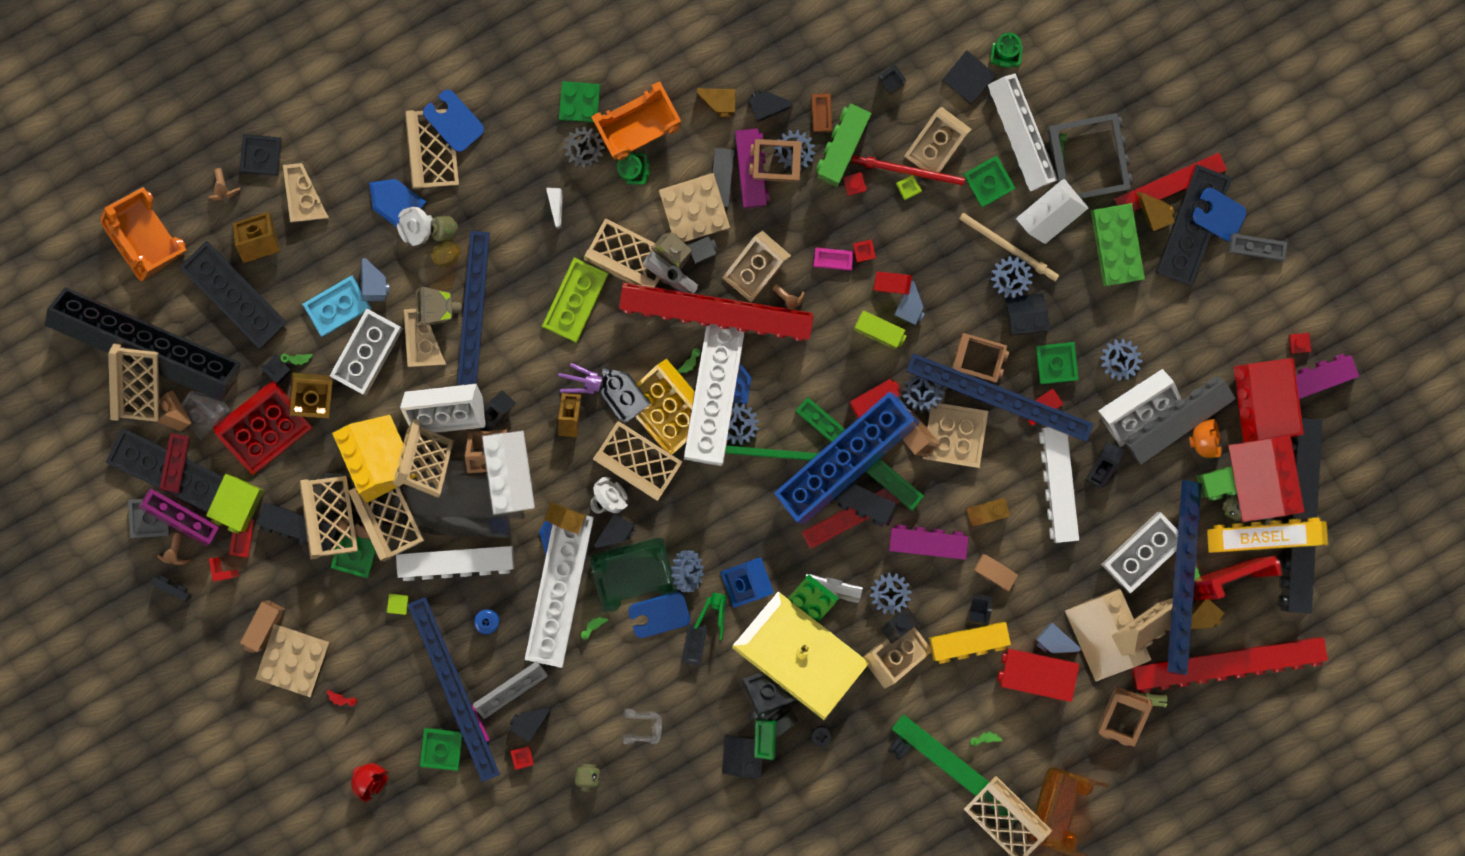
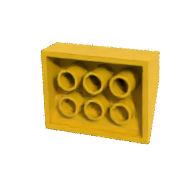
M665 359L637 383L651 404L635 417L661 448L672 455L687 443L695 391L672 364Z
M390 415L352 423L332 433L356 489L366 503L398 487L393 485L403 441ZM415 474L409 476L410 479L416 477Z

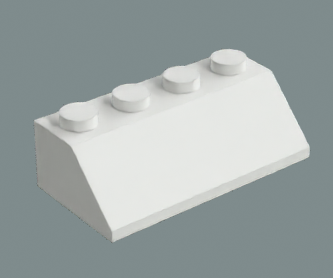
M1162 369L1098 410L1117 444L1122 447L1125 445L1123 441L1130 434L1139 431L1147 422L1155 420L1163 411L1175 406L1176 402L1181 400L1174 381Z
M477 384L407 391L404 393L400 409L409 426L413 419L421 421L420 427L434 433L485 427L483 397Z
M524 431L482 436L493 513L499 514L535 508Z

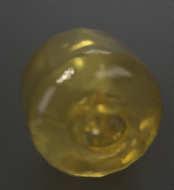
M446 240L433 246L431 258L435 265L445 268L459 261L461 251L458 244Z

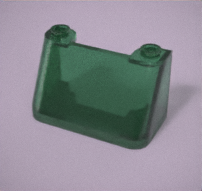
M654 538L601 552L590 558L592 575L603 612L618 610L622 604L621 600L655 591H658L662 596L678 592L677 585L673 584L675 578L671 577L673 570L671 569L672 566L663 538Z

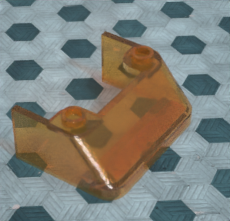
M1049 768L1045 774L1034 813L1052 831L1040 844L1069 856H1090L1076 850L1078 838L1075 833L1069 831L1079 794L1087 796L1092 792L1094 785L1109 788L1110 784L1064 769ZM1029 834L1032 841L1036 842L1038 840L1033 834Z

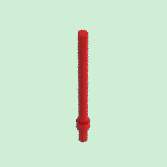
M852 155L851 163L865 165L866 168L873 169L875 167L964 186L965 178L879 161L869 156L865 158Z

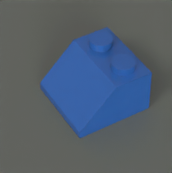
M761 557L720 572L733 608L774 593Z

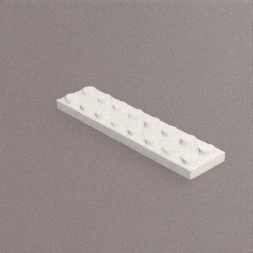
M715 324L706 326L684 454L685 460L719 466L723 464L744 332L738 331L737 328L729 327V329H722Z
M587 515L580 534L567 531L554 524L552 525L525 660L563 667L594 520L593 516Z

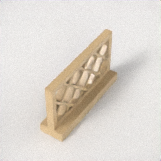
M440 109L436 111L438 113H445L447 109ZM406 111L405 119L412 190L459 185L456 151L452 147L450 150L448 148L449 144L445 146L437 139L440 136L439 133L434 137L427 131L431 125L430 123L425 128L418 123V116H423V111ZM424 132L433 139L427 147L420 142V137ZM434 141L443 147L437 156L429 150ZM445 150L452 155V160L448 165L439 158ZM426 151L435 158L429 166L422 161V156ZM436 160L445 166L439 175L430 168ZM449 169L454 174V181L447 182L441 175ZM428 170L437 177L433 183H424V174Z
M605 218L584 256V261L630 284L656 288L660 280L658 276L655 280L647 277L645 270L648 269L643 266L641 258L648 256L650 252L640 255L637 245L644 243L648 245L650 252H652L651 248L655 243ZM606 225L613 227L616 235L605 237L604 229ZM628 235L632 238L633 243L623 246L620 237ZM617 238L620 247L610 250L607 241ZM605 242L607 251L599 253L594 250L596 244ZM634 246L637 256L627 259L624 249ZM621 250L624 260L618 262L613 260L611 253ZM639 259L641 269H631L628 262Z
M113 344L108 353L110 420L118 421L119 418L157 422L159 420L158 352L121 348V344ZM124 355H130L135 361L131 364L127 363L124 360ZM144 357L153 358V364L148 367L142 359ZM136 363L145 369L140 374L133 368ZM127 370L135 376L131 381L124 376ZM147 372L153 377L151 383H148L142 377ZM139 380L145 387L138 390L133 383ZM127 387L136 393L131 398L125 393ZM147 389L154 395L150 400L143 394ZM138 396L145 402L141 407L133 401ZM130 404L136 411L133 413L125 412V406ZM149 406L154 411V415L147 414L143 409Z
M413 419L406 431L393 485L400 487L404 483L439 497L453 440L420 427L421 421ZM420 434L426 436L429 440L423 441ZM438 442L446 444L447 448L441 449ZM432 444L436 451L431 452L427 445ZM422 447L426 454L420 455L417 448ZM440 455L443 461L438 462L434 456ZM429 458L433 464L427 465L424 459ZM419 461L422 467L417 468L413 462ZM436 468L440 475L435 476L431 469ZM426 471L429 478L424 479L420 472ZM415 474L419 481L412 480L409 476ZM433 481L437 489L430 487L428 483Z
M617 421L593 458L594 461L657 501L682 464V461ZM619 427L626 430L627 439L616 441L615 432ZM640 439L643 442L644 449L633 451L630 440ZM628 441L631 452L619 454L617 443ZM615 444L617 455L608 456L603 451L607 445ZM646 450H657L660 459L649 461ZM644 451L647 462L635 464L633 453ZM631 454L633 465L625 467L621 464L620 456ZM671 459L677 463L673 470L665 472L664 460ZM661 461L663 472L652 475L649 464ZM647 464L650 475L639 476L636 467ZM634 467L635 472H633L629 468ZM671 473L668 479H666V474ZM664 475L665 483L661 489L654 485L652 477ZM645 478H650L651 483L647 481Z
M341 476L310 481L308 479L300 480L310 559L357 552L347 477ZM343 481L344 489L340 494L331 489L335 482ZM320 484L326 490L321 496H318L313 492L312 485ZM328 490L337 496L332 504L322 499ZM339 498L347 506L343 512L333 507ZM320 501L329 507L324 515L316 511V506ZM331 509L340 515L335 523L325 517ZM342 517L349 522V527L346 531H343L336 525ZM322 520L332 526L326 534L319 530L318 525ZM333 528L343 534L337 542L328 536ZM346 536L352 540L353 547L344 548L339 543ZM325 539L334 544L333 548L329 551H322L321 544Z
M400 487L387 492L389 495L386 504L377 502V498L371 500V506L369 502L366 503L356 488L348 491L381 561L385 562L391 559V557L424 541ZM392 495L398 496L401 500L398 508L389 506ZM375 503L384 506L381 517L374 515L372 511ZM387 508L397 510L394 521L384 518ZM400 512L408 515L409 519L406 526L397 523ZM383 520L392 523L389 534L381 531L380 527ZM395 525L405 528L401 539L392 536ZM408 529L415 531L418 539L412 542L406 541L405 537ZM390 539L400 540L398 549L391 552L388 546Z
M997 776L964 808L1011 856H1019L1015 852L1014 846H1024V854L1022 856H1028L1052 831ZM987 790L994 796V802L985 801L984 793ZM973 805H981L982 814L975 813L971 807ZM985 805L994 806L995 814H986ZM998 806L1007 808L1008 815H999ZM986 818H994L996 820V827H990L987 824ZM999 819H1008L1009 828H1000ZM1012 820H1019L1022 823V829H1014ZM1000 832H1009L1010 841H1004L1001 838ZM1013 833H1023V842L1014 841ZM1026 833L1033 834L1038 840L1035 843L1027 842Z

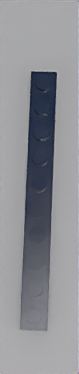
M470 231L457 386L477 384L490 232Z
M914 353L906 370L907 373L1084 442H1087L1094 424Z
M1189 480L1182 481L1167 669V672L1179 675H1187L1202 485L1201 483Z
M426 597L407 604L481 782L500 775Z

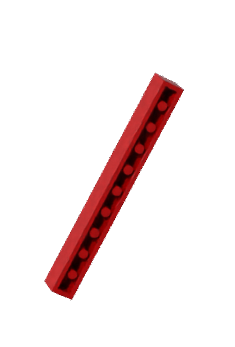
M624 282L619 309L628 314L640 312L643 316L647 317L659 315L662 319L666 320L678 318L681 322L685 323L696 321L704 326L715 324L722 329L734 327L741 332L753 330L760 335L771 333L779 338H786V336L794 337L798 341L810 340L814 318L811 312Z
M1315 637L1192 656L1188 660L1187 675L1167 672L1168 660L1141 664L1131 668L1134 689L1140 690V693L1151 692V688L1159 687V690L1170 689V685L1178 684V687L1189 686V682L1197 681V684H1204L1209 682L1208 679L1216 678V681L1228 680L1227 676L1235 675V678L1247 677L1246 673L1254 672V675L1266 674L1265 670L1272 669L1273 672L1285 671L1284 667L1292 666V669L1304 668V664L1310 663L1311 666L1323 665V661H1328L1325 639L1323 637Z

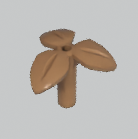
M217 168L214 170L217 181L214 186L215 195L209 196V199L223 201L224 197L229 199L240 192L241 188L228 191L225 186L222 169Z
M778 284L772 288L786 302L788 309L795 310V307L800 306L804 299L805 292L803 291L801 296L797 298L794 295H789Z
M174 533L171 548L165 552L164 556L157 555L161 561L168 564L173 563L174 565H184L191 561V559L180 560L177 558L182 534Z

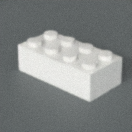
M366 309L332 370L330 377L363 395H367L403 328Z
M1157 512L1101 565L1126 592L1132 593L1177 551L1178 530L1161 512Z

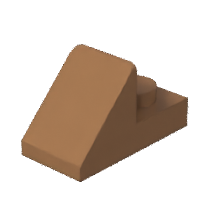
M173 390L167 392L159 399L161 407L166 414L157 421L158 423L178 431H183L192 424Z

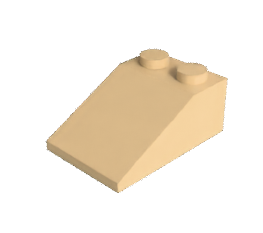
M940 107L933 114L904 157L920 169L940 173L972 129L943 107Z
M761 231L753 237L722 278L748 301L752 302L783 267L791 255L766 233Z
M914 627L892 644L887 638L864 655L863 658L869 662L868 668L885 689L895 684L932 651L931 647Z

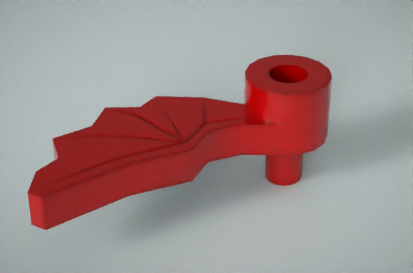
M327 690L329 700L333 701L334 704L339 706L346 703L349 706L357 704L355 697L344 698L341 694Z

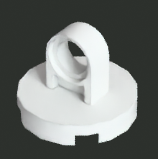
M418 207L403 209L398 215L400 219L397 224L400 237L404 242H409L412 246L425 243L431 233L430 222L433 219L432 216H427Z
M609 477L601 478L594 485L595 496L590 502V507L595 513L605 511L619 513L627 507L625 501L628 497L625 490L618 482L613 483L609 481L611 479ZM597 501H598V502L601 504V506L603 507L602 509H600V508L597 506Z

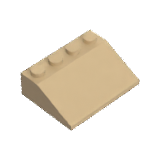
M1116 588L1065 610L1095 681L1129 670L1151 660L1146 647L1140 648L1141 652L1134 656L1130 654L1122 656L1111 636L1134 620L1121 589Z

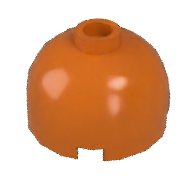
M1215 419L1203 421L1194 428L1193 436L1189 438L1191 448L1195 447L1196 452L1205 458L1221 457L1222 448L1218 447L1219 441H1221L1218 424L1215 422Z

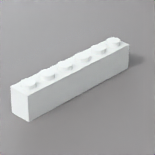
M1016 74L1004 76L988 84L990 94L995 102L997 112L1001 117L1005 132L1009 137L1011 147L1015 152L1029 190H1037L1058 181Z
M1048 427L1041 428L1042 432H1039V441L1044 447V451H1041V460L1046 466V470H1043L1044 482L1048 484V489L1045 490L1046 501L1050 502L1047 515L1048 520L1052 521V528H1049L1050 539H1054V543L1078 541L1079 534L1068 435Z
M513 546L396 555L398 578L403 577V581L414 580V576H422V580L434 579L433 575H441V578H452L453 574L460 573V577L472 576V572H479L480 575H491V571L499 570V574H508L511 569H515Z

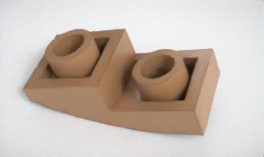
M342 517L336 525L343 531H346L349 527V522ZM361 522L357 523L354 526L355 536L370 539L364 524Z
M982 554L974 568L976 573L986 580L992 581L1005 591L1011 589L1018 576L1015 572L985 554Z

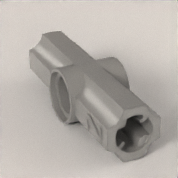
M654 251L650 252L643 261L644 267L658 276L662 283L670 285L676 291L694 294L697 290L698 285L684 275L677 266H672ZM669 270L673 273L672 280L668 278Z
M809 574L839 599L859 603L863 587L843 583V581L838 579L823 578Z

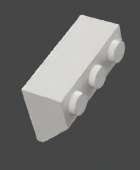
M1063 179L1016 219L1028 234L1046 244L1084 213L1088 207L1067 181Z

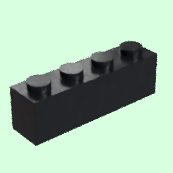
M851 483L833 499L839 502V507L847 511L849 508L856 510L855 515L864 519L868 516L873 519L872 523L883 527L884 524L890 525L899 506L854 483Z
M264 503L257 525L262 526L261 530L270 533L275 530L280 532L279 536L290 539L292 536L298 538L297 542L308 545L303 514L271 503ZM321 521L318 525L319 530L325 534L332 527L324 521ZM333 528L328 536L335 541L339 531ZM325 539L321 544L322 550L332 549L334 544Z

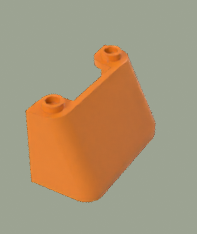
M660 81L651 85L653 89L649 91L650 93L645 91L644 95L611 112L610 110L606 111L607 115H601L599 112L591 116L613 159L623 160L629 156L628 153L667 133L673 134L680 130L681 120Z
M144 187L105 207L100 217V222L105 232L140 281L148 279L186 252L184 241L177 237L172 238L153 211V196Z

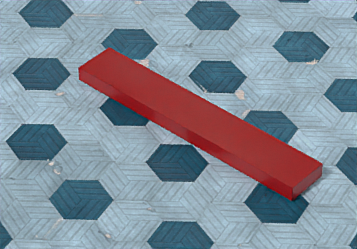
M1217 153L1114 199L1116 206L1132 203L1134 212L1141 209L1137 192L1140 191L1161 200L1186 189L1195 165L1203 166L1218 173H1222L1227 169L1220 153Z
M885 488L875 493L891 502H900ZM849 508L847 511L844 509L801 533L809 548L812 549L870 517L866 516L864 519L855 515L856 510Z

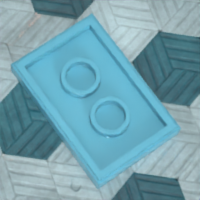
M352 275L302 304L321 337L328 335L364 314L366 309H372L368 301H361V289Z

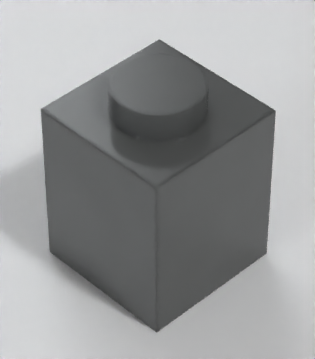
M709 236L688 245L692 250L691 256L695 265L717 256L715 251L718 250L715 240H710Z

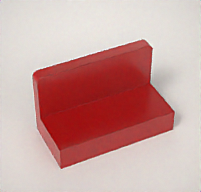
M220 557L209 558L213 581L239 577L238 569L223 572Z

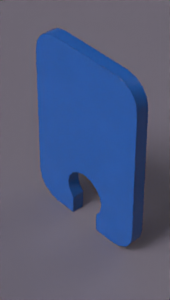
M444 90L438 95V98L447 104V111L445 113H438L435 110V106L430 102L424 108L423 115L455 151L462 152L482 135L484 126L453 91Z
M1206 188L1200 199L1209 201L1211 209L1205 214L1202 209L1196 207L1193 213V221L1225 241H1230V234H1238L1246 216V209L1217 190Z
M680 592L635 603L628 609L631 620L640 615L648 617L646 624L633 626L635 635L639 638L684 627L690 623L684 595Z

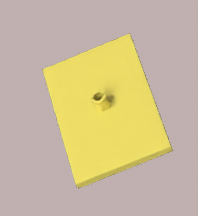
M780 592L773 597L732 647L823 720L869 664L867 660Z

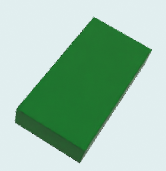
M757 719L755 721L754 758L773 760L775 758L776 721Z

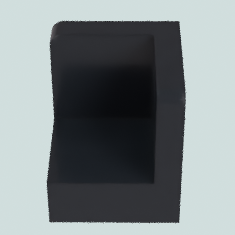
M896 65L879 76V81L889 95L906 82L905 77Z
M277 355L266 365L260 367L277 384H280L293 371Z
M973 594L970 604L969 622L988 626L992 612V596Z

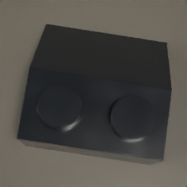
M1044 294L1019 296L1013 299L1012 297L1005 298L1010 336L1050 331L1049 314Z
M725 735L723 774L761 779L762 758H754L755 737Z

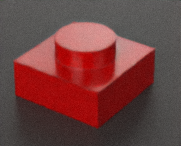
M861 172L843 177L848 197L867 191Z
M872 239L853 243L857 263L876 259Z
M1310 333L1289 335L1290 354L1311 352Z
M530 746L510 751L515 770L534 765Z

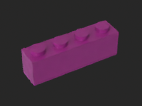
M758 128L735 131L743 208L766 207V202L770 201L769 190H765L764 183H768V181L753 180V175H749L750 163H754V156H750L751 144H755V139L763 140V134L759 133ZM759 147L758 173L767 174V171H763L762 164H766L765 152H761Z
M1343 353L1334 356V361L1327 363L1324 360L1316 363V368L1309 370V367L1297 370L1296 380L1299 399L1359 377L1352 356H1345Z
M153 489L147 491L138 507L205 546L210 544L219 528Z
M895 525V528L890 530L888 551L966 560L968 536H964V532L953 531V534L950 535L945 534V530L940 529L926 532V528L923 527L907 530L905 525Z

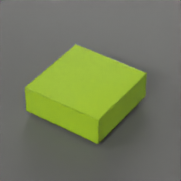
M914 175L896 183L904 201L922 192Z
M389 593L387 613L407 615L409 595Z

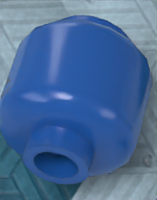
M482 610L475 616V628L481 634H491L499 628L500 617L494 610Z

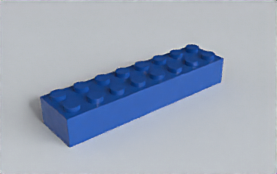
M888 392L774 494L797 523L806 524L920 423L896 394Z

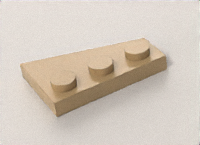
M303 164L283 165L290 223L329 219Z
M404 309L407 367L446 365L431 326L417 327L416 309Z

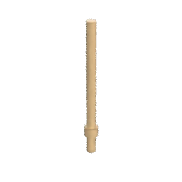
M965 213L959 218L1013 255L1026 261L1039 274L1042 275L1043 273L1053 281H1056L1059 277L1057 273L1047 268L1045 263L1042 261L1038 262Z

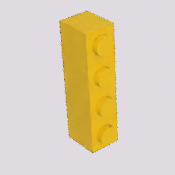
M998 622L988 626L985 625L929 637L933 660L939 661V664L950 662V658L957 657L958 660L969 658L971 653H976L977 656L988 653L987 650L994 648L995 652L1006 650V646L1011 645L1006 622Z

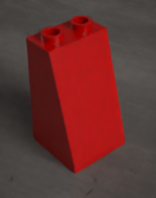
M1007 648L1006 652L1003 651L1001 663H1004L1003 670H999L997 682H1000L999 686L1072 702L1079 663Z

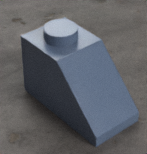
M362 258L360 264L361 301H384L386 295H389V284H386V277L366 258Z
M911 281L909 295H903L894 314V317L913 326L917 322L921 323L925 314L922 312L924 307L914 281Z
M1052 622L1035 638L1039 642L1037 646L1043 652L1048 650L1050 653L1079 652L1081 650L1076 643Z

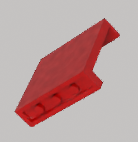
M1275 556L1248 558L1195 578L1193 600L1225 597L1221 584L1250 574L1251 578L1282 575L1280 571L1281 564Z

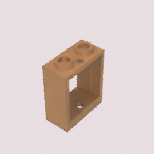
M755 139V144H751L750 156H754V163H750L749 175H753V180L799 182L800 141ZM759 147L793 148L792 175L758 173Z
M962 333L952 369L981 380L997 383V380H1001L1004 369H1001L1002 363L1007 361L1009 351L1006 350L1007 345ZM969 341L999 350L992 377L961 368Z
M909 410L920 424L903 438V441L915 455L928 457L941 444L914 411Z
M507 429L468 432L465 453L467 473L487 472V466L484 465L486 463L485 452L473 451L474 449H484L482 436L507 433Z
M269 600L262 601L240 642L245 645L243 648L251 653L264 650L273 626L278 624L285 608Z
M1115 686L1098 725V733L1106 739L1112 738L1118 740L1122 745L1135 747L1152 709V700ZM1117 702L1142 711L1132 735L1107 727Z

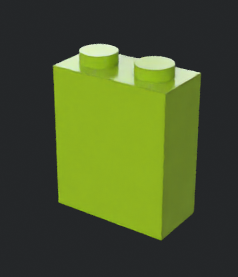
M864 310L853 329L894 350L898 346L901 347L906 338L904 329Z
M225 474L206 516L212 518L211 522L221 526L223 523L229 526L228 530L236 534L239 531L246 532L265 490L233 475Z

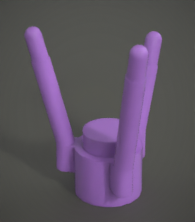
M573 363L570 364L572 368L589 376H586L585 379L558 373L559 377L585 383L584 387H587L583 389H560V393L593 394L594 391L599 392L602 377L597 376L598 373L590 372Z

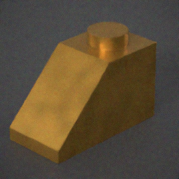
M697 88V95L716 115H720L721 118H731V115H735V89Z
M1140 191L1136 193L1148 228L1155 231L1175 222L1173 218L1175 212L1171 205L1169 206L1167 203Z
M562 393L558 417V436L577 437L581 394Z
M1005 498L966 508L971 527L1010 517Z
M550 502L544 520L567 531L580 534L587 515Z

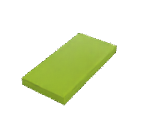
M574 257L542 327L577 343L609 273Z

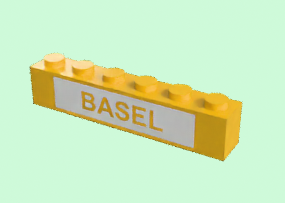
M1308 518V522L1301 523V519L1289 520V524H1282V521H1270V525H1263V522H1252L1251 526L1244 527V523L1232 524V528H1225V525H1213L1214 529L1207 530L1209 553L1328 545L1326 521H1320V518Z

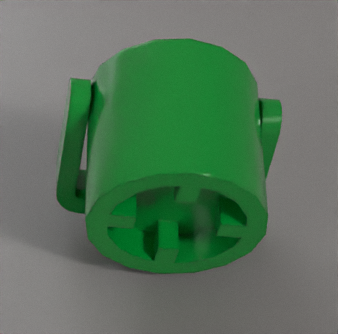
M1011 32L1002 34L996 44L992 43L990 62L1000 67H1019L1023 51L1020 38ZM994 52L1000 59H994ZM1018 55V62L1012 61Z
M628 153V157L618 161V174L626 181V184H647L650 173L648 155ZM638 157H644L642 165ZM641 173H642V175H643L642 181H635V180H637V179L640 177V175H641Z

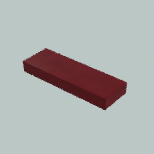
M170 433L159 490L180 493L191 437Z

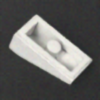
M546 188L555 226L560 229L563 191L560 188Z

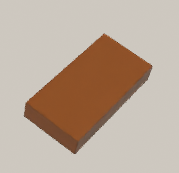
M831 93L812 94L813 133L832 132Z

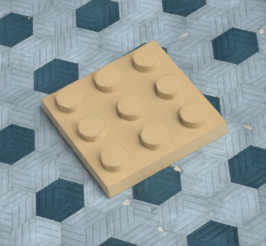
M714 173L659 190L671 232L682 242L685 243L730 229Z
M936 403L937 409L930 408L931 412H929L927 428L941 446L928 457L922 456V459L980 468L988 411Z
M274 624L255 679L311 697L330 642Z

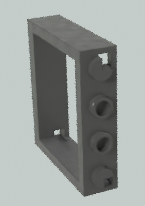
M1117 113L1047 126L1054 171L1058 179L1056 182L1058 184L1063 179L1067 181L1058 130L1111 120L1122 185L1077 193L1081 199L1131 189L1130 185L1133 184L1131 173H1128L1127 170L1129 158L1124 153L1123 148L1126 147L1124 135L1121 136L1120 128L1123 127L1122 119L1120 116L1118 117Z

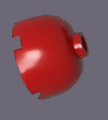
M367 763L361 767H356L352 772L353 777L351 780L353 793L363 802L373 799L370 796L374 792L378 794L388 780L386 774H389V772L374 763Z

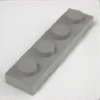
M536 661L475 702L473 706L485 719L548 677V675Z

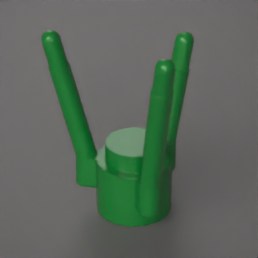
M712 593L711 597H707L694 629H698L709 605H711V609L719 611V640H723L726 595Z

